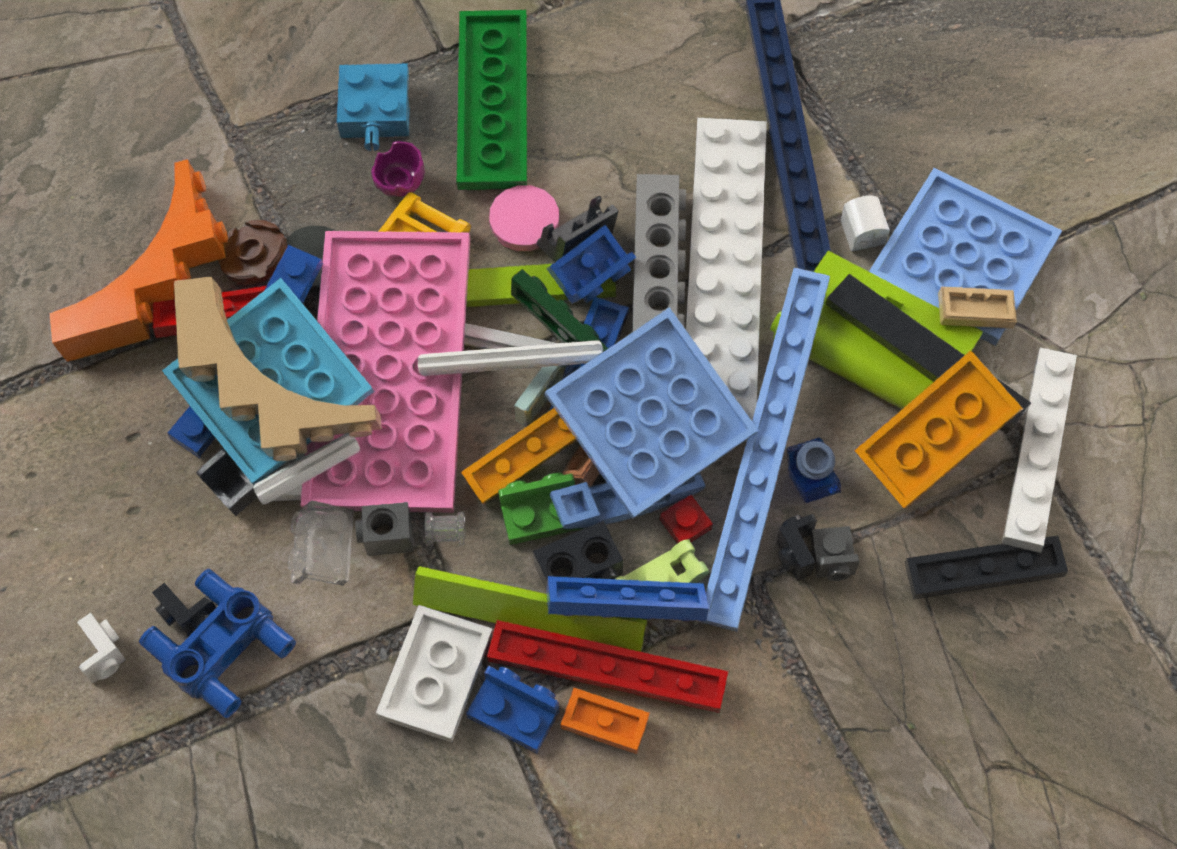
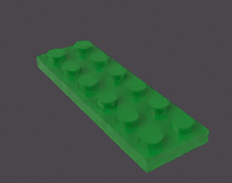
M526 10L459 11L457 190L509 189L518 185H527Z

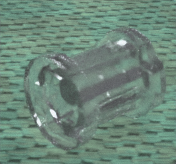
M426 512V546H433L436 542H457L459 546H465V512H458L454 516H434L432 512Z

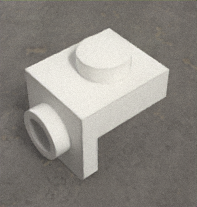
M89 613L77 623L98 652L83 662L79 668L94 683L97 680H103L113 675L118 670L119 664L126 659L114 644L119 639V636L105 619L99 624L94 616Z

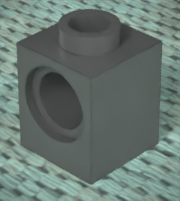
M408 502L362 506V520H356L355 523L357 543H364L368 556L414 552L412 516ZM381 525L393 526L392 530L387 534L379 535L375 533L376 529Z

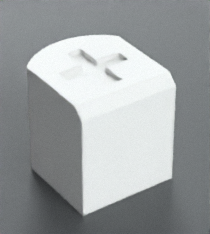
M862 196L844 204L841 223L851 251L886 244L890 230L878 197Z

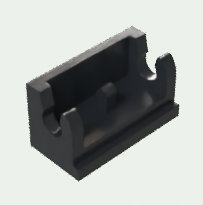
M597 196L590 201L589 209L556 229H554L552 223L544 227L541 238L537 240V245L556 262L604 225L613 235L619 210L612 204L603 213L600 209L602 198Z

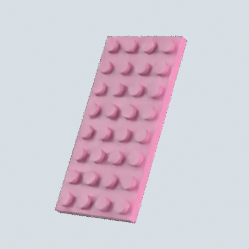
M325 231L317 322L375 391L358 405H375L381 415L382 429L372 430V434L366 437H355L360 447L358 453L302 484L300 506L303 510L362 511V506L408 502L410 512L454 513L462 373L423 376L418 370V357L421 354L464 351L470 254L469 233ZM344 434L334 435V439L330 441H312L307 445L305 456Z

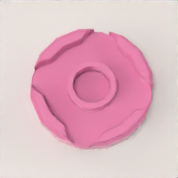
M518 185L506 189L495 198L490 207V228L504 247L515 251H533L539 249L537 240L541 238L544 227L551 223L554 225V229L559 227V208L555 199L545 190L532 185Z

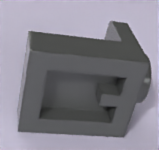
M850 526L812 529L810 536L817 578L827 577L830 581H841L848 579L851 575H855L859 565L858 554H854Z

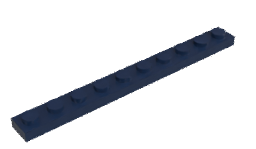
M746 0L747 18L795 268L814 272L827 251L831 252L781 0Z

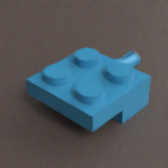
M408 63L339 65L337 125L340 138L365 137V149L372 151L373 144V149L376 151L379 149V137L409 136Z

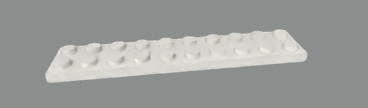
M697 118L686 331L752 421L757 405L767 121Z

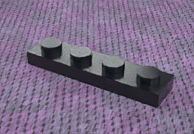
M1058 535L1045 537L1041 553L1010 545L997 544L911 557L905 561L913 600L1065 577L1068 573Z

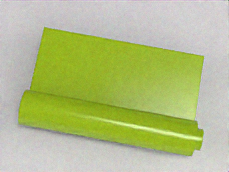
M827 251L814 270L816 273L829 275L830 280L809 360L900 409L907 406L929 387L933 381L826 305L827 297L848 274L854 276L964 355L974 349L983 334L982 330L974 326L940 325L938 307L830 251ZM782 311L777 314L770 328L774 332L773 340L775 339Z

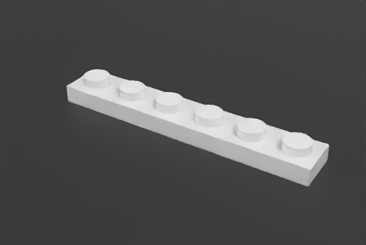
M1039 348L1029 396L1031 405L1026 412L1002 544L1040 553L1044 546L1077 355Z

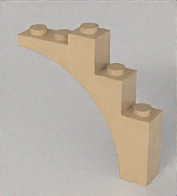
M212 276L174 281L179 369L188 378L197 382L211 381L215 378V375H218L220 409L229 418L232 417V420L249 421L255 419V414H259L261 449L269 457H273V460L289 461L296 459V454L307 453L306 438H310L314 442H324L334 439V435L349 433L350 437H366L372 434V430L382 429L381 415L375 405L344 406L315 401L289 391L263 375L245 357L235 342L225 316L221 288Z

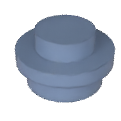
M813 441L805 444L799 450L796 464L803 476L811 480H820L832 472L835 466V456L828 445Z

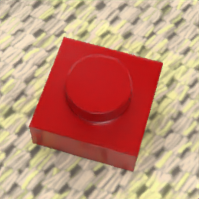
M692 495L660 513L659 520L677 544L687 539L693 542L713 528V523Z

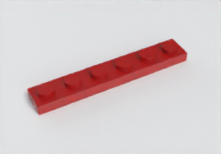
M500 620L496 621L487 655L488 662L720 713L728 676V671Z

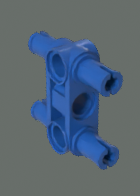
M209 568L199 575L195 581V586L206 596L208 595L218 607L179 646L156 626L147 629L139 639V643L162 663L163 673L176 683L181 691L187 693L192 698L204 699L222 716L229 718L239 708L241 700L218 680L219 676L255 639L262 642L281 659L285 658L293 650L296 641L273 621L272 612L259 602L255 594L244 590L242 587L233 588ZM247 607L254 608L253 613L248 618L237 619V615L242 609ZM188 666H199L194 676L182 678V673Z

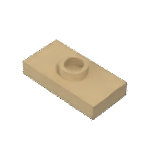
M941 286L938 292L940 325L1013 329L1017 323L1014 290Z

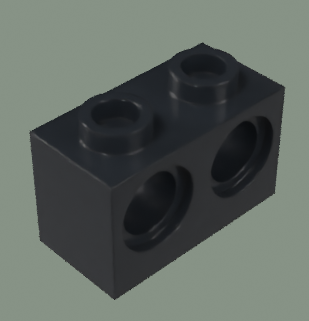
M604 521L533 551L534 565L545 589L548 576H553L552 573L559 568L569 569L572 572L569 577L615 579L623 574V559ZM602 553L607 557V560L603 563L595 564L587 558L591 554Z

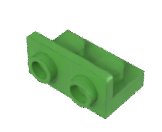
M552 473L539 481L530 483L515 481L508 484L505 488L498 490L510 545L584 529L563 528L550 497L551 491L575 485L573 474Z

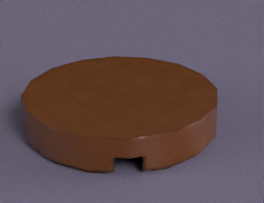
M251 220L245 222L246 226L239 230L235 227L228 232V242L223 243L226 258L220 259L218 262L221 270L230 281L239 285H255L272 277L288 244L287 239L276 224L266 220Z

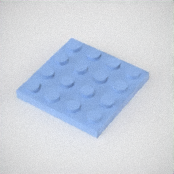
M933 168L869 272L938 308V292L941 286L1014 290L1015 310H1017L1059 239L1062 230ZM976 327L983 331L980 338L995 346L1006 329Z
M670 307L546 390L544 394L632 519L758 431Z

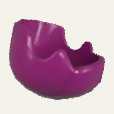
M394 141L389 151L385 153L378 152L371 170L375 187L388 197H402L410 192H415L425 177V168L420 150L412 143Z

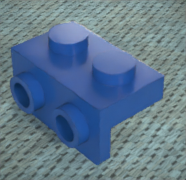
M604 225L549 266L547 270L572 304L582 298L588 303L604 291L600 285L607 279L611 278L615 282L631 270L628 263L634 260L636 256L633 252L626 254L606 225Z

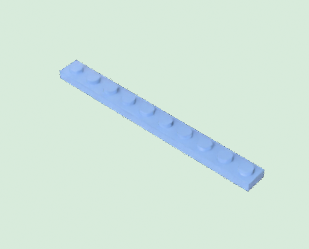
M793 268L752 420L758 431L749 437L746 442L706 590L709 607L707 620L699 622L736 632L738 630L828 289L829 275Z

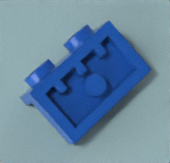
M488 666L484 672L485 681L466 712L467 718L537 754L560 713L559 702L555 700L556 695L543 686L535 685L532 688L520 682V676L510 669L500 667L499 670Z

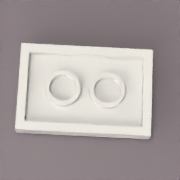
M418 605L376 711L377 718L452 743L493 636V629Z

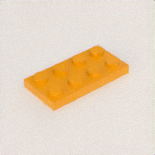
M970 350L854 451L903 508H907L1022 411L1023 408Z

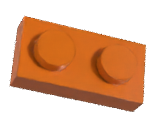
M573 688L560 725L563 730L637 754L650 713Z

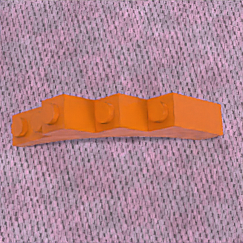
M188 159L174 163L175 185L170 208L160 230L145 252L126 272L102 290L76 304L50 313L52 343L66 362L150 339L149 323H153L151 311L153 302L175 299L174 281L191 279L189 268L226 258L223 243L228 242V235L222 221L216 222L206 200L202 198L201 192L206 191L204 178L200 171H194Z

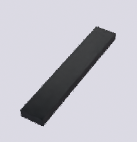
M848 274L827 297V306L933 382L965 356L851 274ZM997 379L1023 408L1022 411L1000 428L1001 431L1008 434L1029 409L1031 402Z

